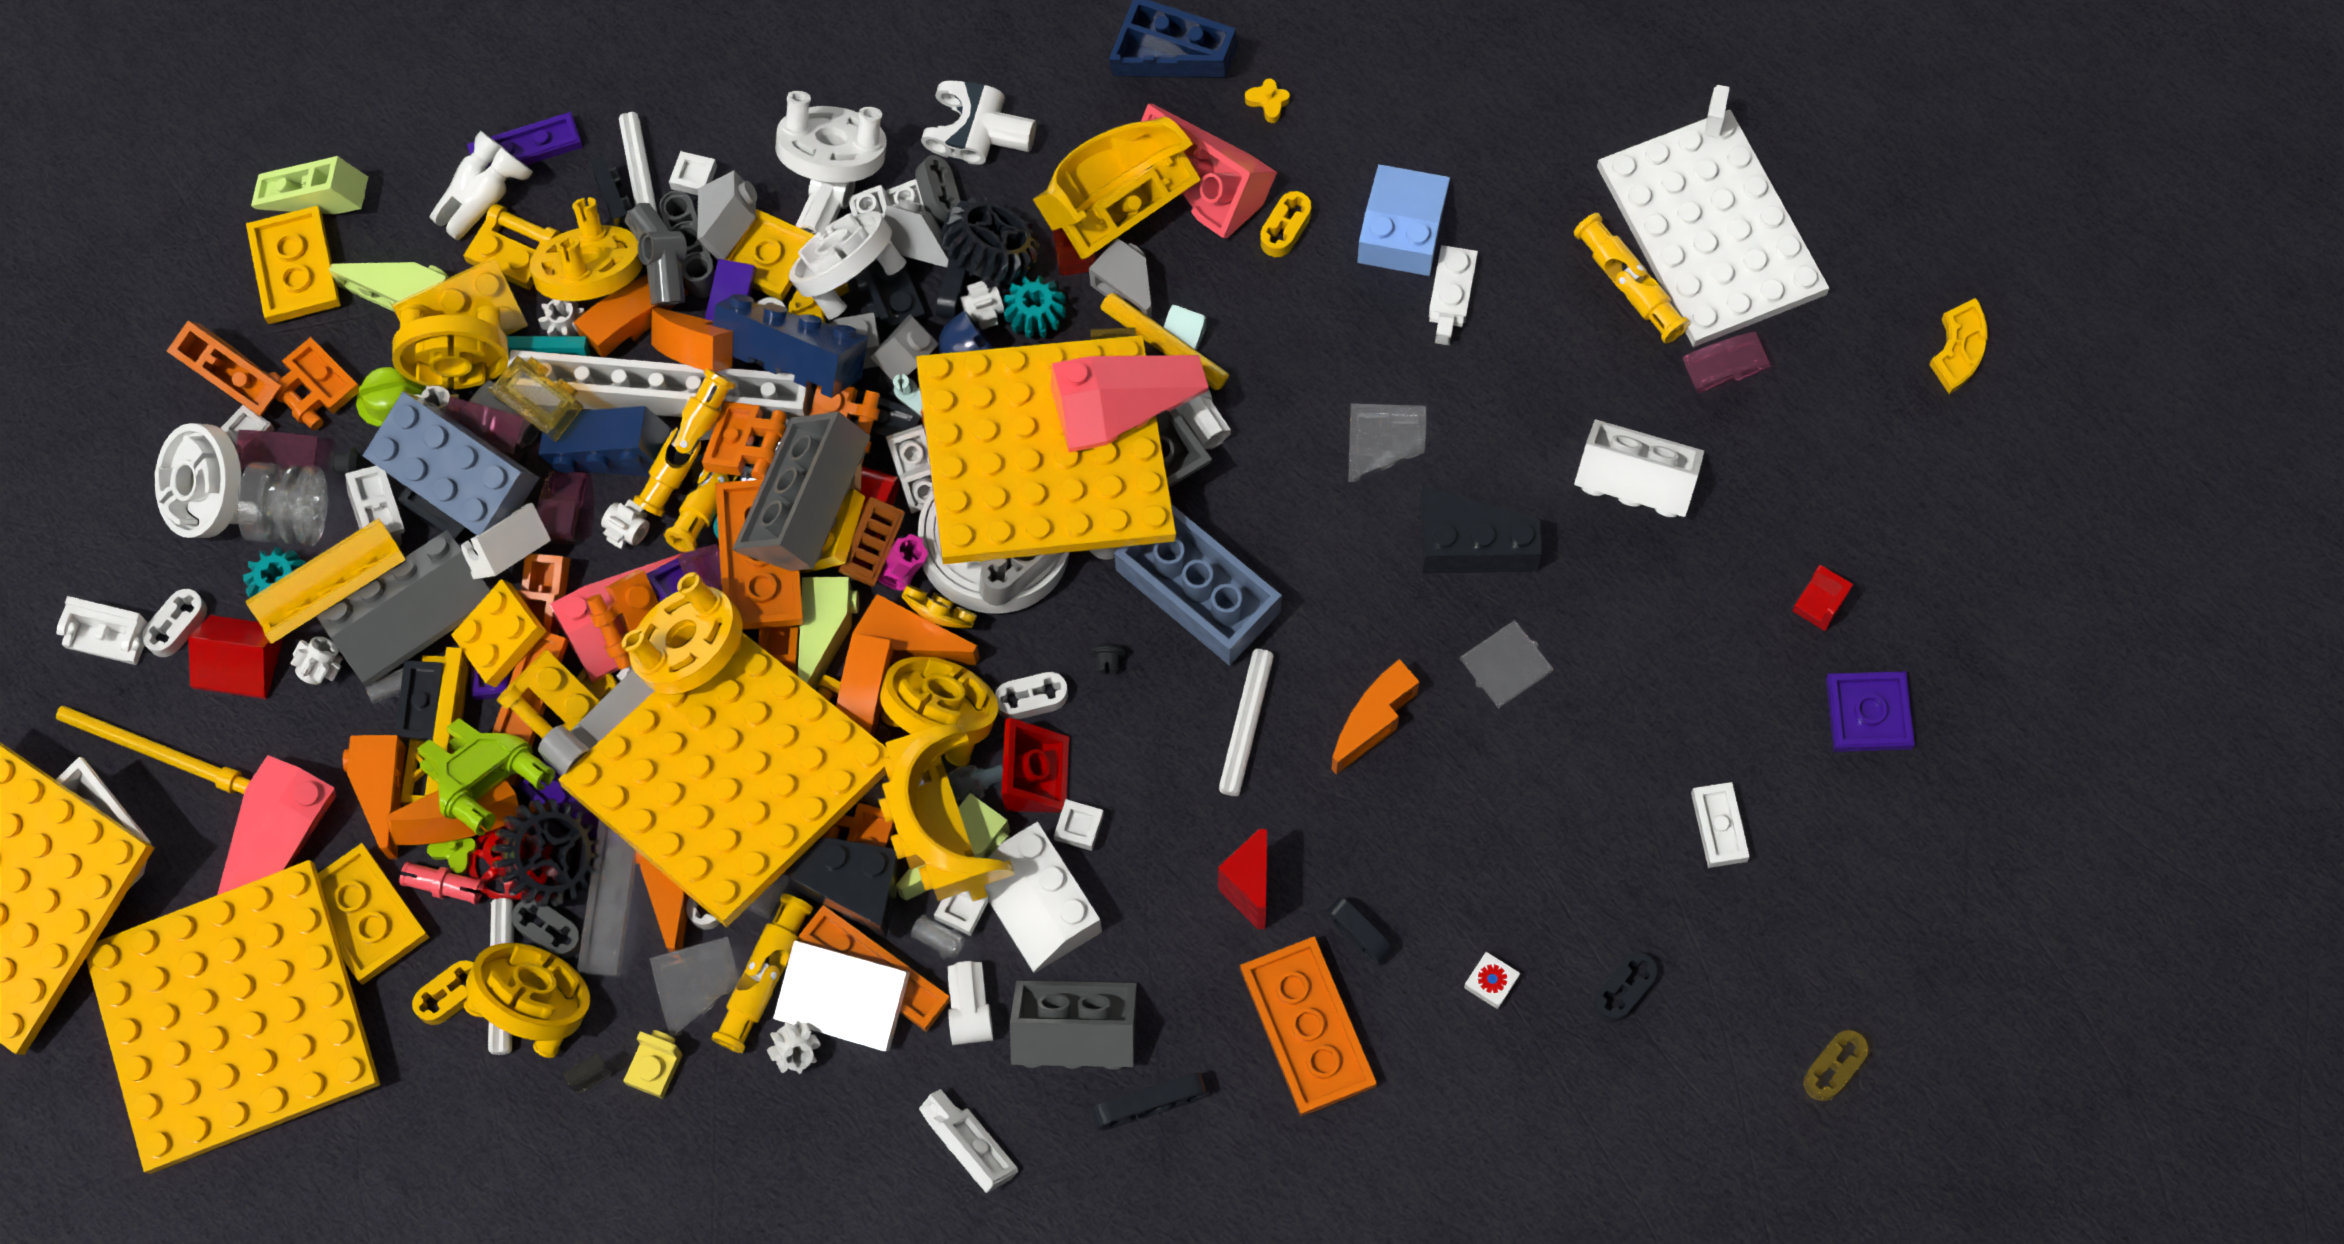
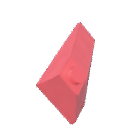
M1148 104L1141 122L1168 117L1185 132L1193 144L1184 152L1201 180L1179 195H1184L1193 207L1191 210L1192 214L1200 223L1222 238H1228L1264 205L1277 172L1249 153L1154 104Z
M1199 355L1088 356L1052 363L1051 391L1069 452L1108 445L1117 440L1118 435L1133 427L1140 428L1147 424L1148 419L1165 410L1172 411L1206 393L1209 388Z
M685 552L586 585L550 604L560 629L566 639L569 640L572 650L592 684L606 677V674H612L619 669L614 658H609L604 648L606 641L600 628L594 627L589 617L592 611L587 603V599L601 594L605 604L611 602V599L605 587L637 569L644 570L647 574L686 554ZM616 616L613 621L621 635L626 630L619 616Z
M267 755L245 789L217 895L290 868L336 798L335 788L297 766Z

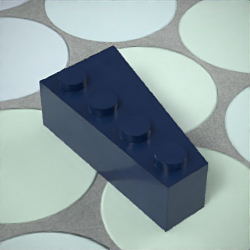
M733 294L716 304L713 326L733 331V357L747 363L760 360L763 362L764 370L773 374L791 373L795 375L794 383L804 387H809L810 383H815L822 386L821 394L833 398L862 379L869 336L856 333L855 328L848 325L832 326L822 323L821 318L814 315H795L787 312V308L781 305L758 304L753 302L752 297L743 294Z

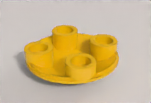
M906 584L902 598L921 617L945 627H973L977 618L976 614L961 607L953 609L954 602L941 594L933 593L932 598H928L925 591Z

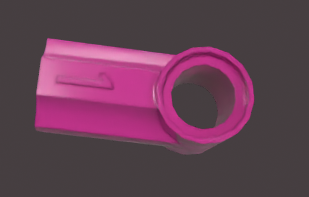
M909 534L903 539L898 538L894 541L877 580L889 588L904 591L906 584H911L913 576L926 560L928 551L923 545V539Z

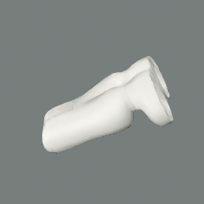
M481 130L475 137L474 153L462 160L450 186L429 216L438 226L447 224L446 232L458 241L489 210L491 205L496 204L506 193L505 180L512 177L526 180L533 173L531 169ZM492 162L491 166L487 169L488 164Z

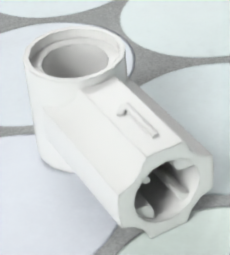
M811 179L809 198L796 223V227L814 235L818 232L822 235L825 234L824 228L836 220L840 209L848 207V197L854 194L855 181L834 183Z
M1209 389L1206 393L1176 408L1204 449H1213L1219 446L1231 435V429L1212 403Z
M964 961L948 966L949 993L952 1008L948 1010L952 1045L992 1041V1019L990 1006L986 1004L982 962Z

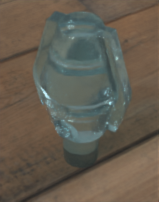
M975 765L960 766L949 773L947 776L957 806L961 805L970 793L976 798L981 799L984 797V790L989 789V785L1002 781V765L986 770L982 768L977 769Z

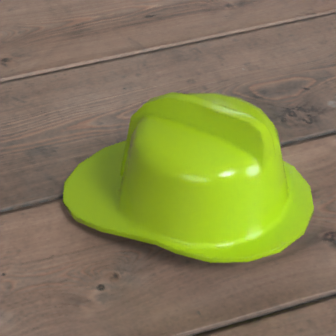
M378 368L366 376L362 386L359 387L356 402L358 413L368 424L381 427L403 391L412 395H422L426 385H420L407 379L395 368Z

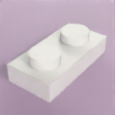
M1732 782L1693 788L1691 795L1708 868L1747 862L1749 852Z

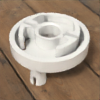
M803 91L788 93L787 114L778 124L775 146L778 158L786 167L804 177L834 183L858 181L873 175L882 167L885 160L887 140L884 131L880 127L882 112L879 109L863 107L858 113L849 109L832 106L809 107L811 101L809 94Z
M877 211L864 212L853 216L851 213L826 226L824 228L825 234L822 235L818 232L798 251L799 258L795 261L789 272V279L802 296L812 297L828 320L839 316L847 307L834 289L856 276L875 259L882 265L887 275L895 274L906 264V260L900 255L890 240L892 229Z
M189 423L176 428L164 442L155 469L156 499L160 513L169 528L182 537L210 538L221 533L228 524L253 525V522H256L258 519V508L253 501L239 502L241 467L236 448L229 436L219 427L210 424ZM188 511H189L193 516H195L196 518L199 519V525H198V520L195 519L194 517H192V516L188 513Z

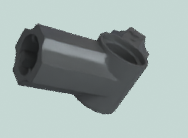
M638 203L632 210L627 211L624 222L638 241V254L641 262L647 265L651 305L668 306L684 303L685 291L681 264L684 262L687 252L685 237L680 231H669L650 203Z

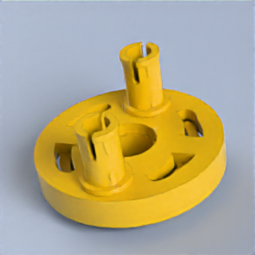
M588 197L589 206L586 205L585 198L578 199L572 204L579 228L561 233L549 239L534 252L530 259L529 266L534 285L546 297L561 301H582L612 295L634 280L643 267L638 254V241L633 233L621 227L601 225L596 207L597 203L594 198Z
M405 305L399 309L400 329L393 337L392 361L396 370L407 379L429 387L441 386L445 389H465L482 385L486 380L491 381L506 370L509 362L508 339L500 329L501 311L495 306H482L477 309V318L463 315H435L423 318L424 310L420 306Z
M695 572L685 574L677 584L678 592L658 603L643 618L637 629L627 633L622 640V648L629 653L630 663L635 673L649 688L659 693H683L695 689L712 679L730 661L742 636V617L737 607L722 591L706 586L701 577ZM722 623V625H720V628H719V631H718V634H717L715 640H713L714 637H715V635H716V633H717L719 624ZM692 638V640L689 643L683 646L689 639Z
M910 657L897 661L888 669L880 690V701L884 709L881 713V719L887 725L901 727L910 734L944 724H957L965 728L970 743L945 753L947 761L955 766H966L970 762V756L975 744L989 735L998 714L997 698L991 688L980 677L958 664L936 657Z
M500 943L484 949L476 957L466 980L468 998L465 1000L464 1008L470 1015L484 1017L496 1027L512 1035L535 1040L533 1044L534 1050L540 1056L546 1058H554L558 1054L563 1039L573 1034L579 1028L590 1005L589 990L581 975L560 957L532 945Z

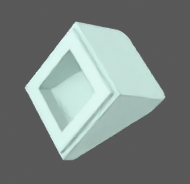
M1172 305L1164 328L1197 350L1206 330V317Z

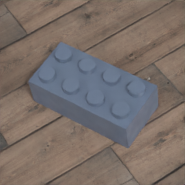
M404 391L362 455L476 535H480L512 515V512L517 509L520 510L539 480L538 476L425 399Z
M1171 504L1176 531L1175 541L1119 547L1114 552L1116 571L1230 666L1281 613L1282 595Z

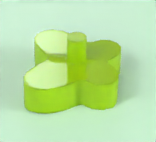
M472 838L432 843L428 845L427 853L434 860L447 859L451 870L457 875L464 876L469 871V855L476 851L477 843Z

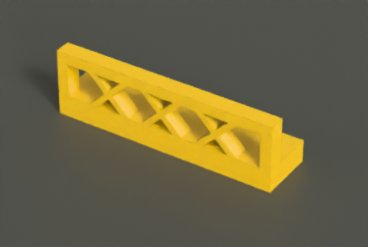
M380 518L246 600V604L261 624L265 636L272 644L406 559L396 541Z
M446 647L445 656L422 655V661L444 663L433 742L448 753L453 754L455 751L450 748L449 741L454 737L448 733L447 726L458 718L463 719L470 661L462 648ZM409 741L400 801L403 806L439 790V784L428 775L425 796L413 795L414 783L426 774L422 769H417L418 761L419 763L423 761L418 754L417 748L426 741Z

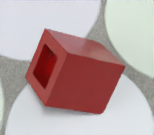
M1819 565L1810 583L1794 605L1792 612L1826 631L1845 602L1853 584Z

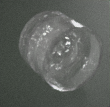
M251 462L244 470L238 491L237 515L241 535L246 541L276 542L281 537L287 544H297L299 542L300 545H316L325 527L328 508L327 482L322 469L313 466H305L303 468L299 465H290L285 470L281 464Z

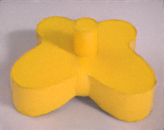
M1266 79L1261 87L1250 88L1245 92L1246 105L1250 107L1261 106L1264 110L1265 119L1270 123L1277 122L1280 119L1281 107L1289 104V92L1284 89H1277L1273 79Z

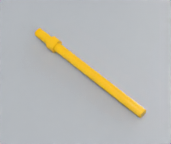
M61 706L57 710L56 719L214 782L216 788L228 793L239 792L244 794L247 785L251 781L242 777L240 771L227 766L221 769L69 707Z

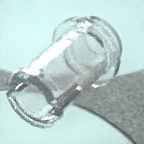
M403 668L386 674L365 687L372 704L380 702L381 705L386 704V699L400 694Z
M922 915L921 919L919 918L916 921L911 932L913 939H917L940 952V957L944 959L947 957L956 958L965 942V938L960 935L958 929L951 931L929 919L926 915Z

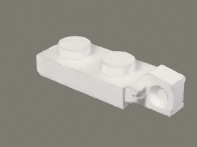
M1441 245L1428 316L1430 317L1429 322L1438 323L1435 339L1437 344L1450 346L1453 326L1462 327L1463 323H1465L1478 251Z
M941 1089L930 1094L922 1106H920L919 1110L932 1129L935 1130L947 1148L956 1156L986 1193L1008 1182L1018 1172L1016 1165L967 1108L962 1111L955 1107Z

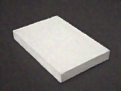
M794 941L773 1019L782 1022L788 1021L796 1026L806 1023L810 1030L882 1051H890L910 972L806 942Z

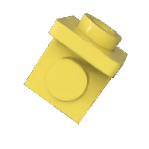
M653 1030L651 1035L639 1032L637 1041L640 1045L623 1082L630 1087L663 1099L683 1055L674 1044L676 1039L657 1030Z

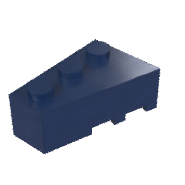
M1132 0L1109 58L1112 75L1226 77L1238 47L1236 28L1150 0Z
M646 406L546 413L538 455L550 463L553 469L564 473L578 471L650 477L648 472L673 430ZM670 443L666 456L673 464L676 448Z

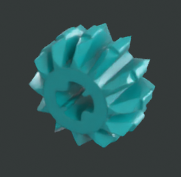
M1041 275L1038 276L1035 282H1030L1024 276L1022 279L1023 286L1012 283L1010 295H1005L1003 299L1004 307L1006 308L1004 317L1007 323H1012V330L1015 334L1025 330V336L1031 338L1034 332H1039L1040 336L1045 339L1047 336L1046 329L1058 331L1060 327L1059 320L1064 319L1066 316V309L1063 306L1065 304V296L1062 292H1057V284L1054 281L1044 285V278Z
M275 546L270 556L265 551L260 550L261 560L259 562L248 561V567L252 572L243 575V581L248 586L246 594L249 598L253 597L306 564V562L299 559L298 554L291 549L284 553L281 548Z

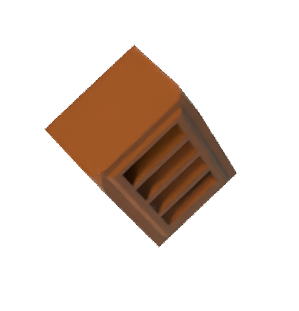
M870 497L859 517L846 562L840 565L838 572L874 587L905 512ZM873 516V517L878 518V519H880V520H882V521H885V522L889 523V526L886 525V524H883V523H881V522H879V521H877V520H874V519H872V518H870V517ZM865 529H870L885 536L884 540L882 541L864 533ZM859 543L878 550V555L858 548ZM853 557L872 564V570L851 562Z

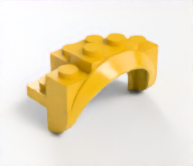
M1160 117L1155 120L1116 127L1091 138L1069 153L1056 168L1047 190L1035 197L1033 201L1051 230L1063 228L1081 259H1085L1201 180L1184 152L1193 144L1185 132L1168 117Z
M957 724L931 727L885 743L889 756L882 758L890 782L882 784L886 797L880 799L879 804L885 822L894 821L898 834L890 837L897 858L906 857L910 870L919 867L918 870L925 890L934 889L938 901L969 891L972 902L988 897L984 885L1013 876L1015 873L1010 860L1003 862L996 859L974 857L941 756L946 752L970 743L965 728ZM923 778L924 784L919 786Z

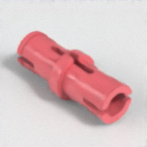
M407 861L401 870L417 875V878L400 875L399 882L401 886L432 892V896L443 899L445 896H449L477 905L483 895L468 891L467 888L483 890L484 880L453 874L449 868L440 867L437 870Z

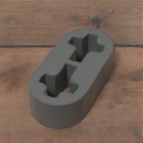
M930 155L916 168L915 177L925 211L930 212L936 222L944 224L948 213L951 212L953 207L958 205L960 198L952 170L948 163L939 156Z
M535 899L528 904L520 901L514 907L512 922L524 937L561 959L571 958L580 951L583 938L579 929L570 920L549 906L537 907ZM537 911V916L545 923L542 928L532 922L528 923L525 927L527 922L523 916L526 912L534 914ZM553 929L561 935H565L570 931L568 936L572 941L568 946L562 943L557 948L558 942L550 933Z

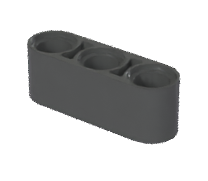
M671 191L662 197L659 204L663 221L669 231H680L684 235L686 243L695 242L694 245L687 247L686 258L681 264L683 281L689 294L697 298H707L710 296L715 275V268L710 253L697 239L698 218L691 198L683 191ZM684 211V214L680 216H673L677 212ZM697 273H706L704 276L700 278H693V276Z

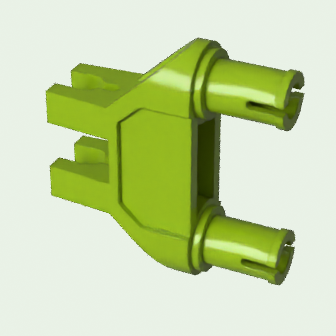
M460 718L447 726L448 733L454 737L449 741L450 748L455 751L453 754L448 753L430 739L417 748L418 754L425 758L420 762V769L439 784L440 813L447 819L458 818L479 836L485 834V830L480 825L489 831L493 827L496 817L476 802L478 799L510 775L518 773L534 785L537 790L545 789V785L540 781L549 786L555 777V770L535 757L531 745L524 739L504 733H480Z

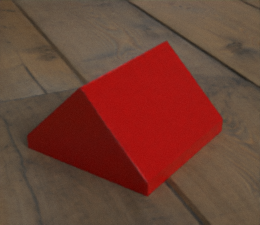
M210 615L188 636L191 688L267 699L284 636L271 644L259 622Z
M1011 717L1005 719L1002 799L1005 812H1062L1065 800L1067 799L1069 736Z
M1259 829L1218 867V890L1257 929H1265L1267 829Z

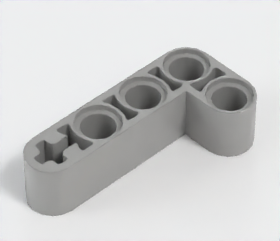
M1119 547L1089 551L1100 559L1108 560L1115 558L1114 552ZM1064 553L1031 556L1033 557L1031 561H1021L1017 557L987 560L982 566L980 573V596L990 605H1004Z
M632 669L571 731L563 725L556 726L549 731L539 744V753L545 762L560 776L564 773L567 774L568 770L587 752H591L590 749L650 696L654 690L649 688Z

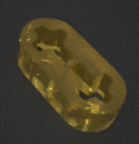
M1846 1030L1838 1033L1804 1076L1803 1085L1810 1097L1818 1101H1827L1839 1093L1868 1054V1045L1864 1037L1855 1031ZM1849 1042L1853 1043L1856 1046L1853 1053L1858 1058L1850 1055L1843 1064L1838 1062L1836 1058L1843 1049L1838 1043L1844 1046ZM1830 1067L1836 1072L1829 1081L1833 1089L1825 1086L1821 1090L1815 1085L1818 1078L1814 1073L1822 1076Z

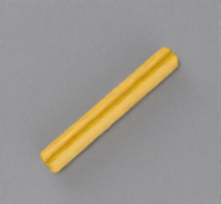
M1109 293L1101 304L1102 311L1136 335H1143V340L1165 355H1199L1208 385L1214 390H1220L1225 385L1229 374L1117 294Z

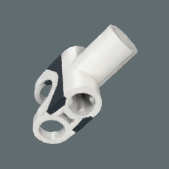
M944 81L938 85L935 95L937 100L946 106L952 107V110L958 112L961 116L951 125L938 126V128L929 127L924 130L921 142L928 150L955 161L979 165L985 163L991 144L1026 152L1032 149L1036 132V120L1001 113L1005 100L1002 92L993 87L972 82Z

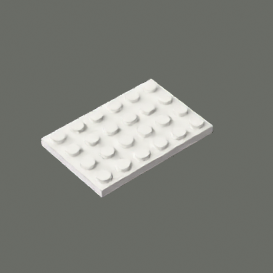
M1731 110L1725 111L1719 137L1706 135V118L1599 159L1597 165L1661 288L1671 298L1670 304L1681 317L1689 319L1690 325L1685 333L1693 347L1827 295L1829 286Z

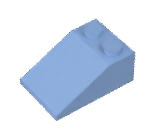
M1378 164L1360 235L1357 263L1430 276L1450 177Z

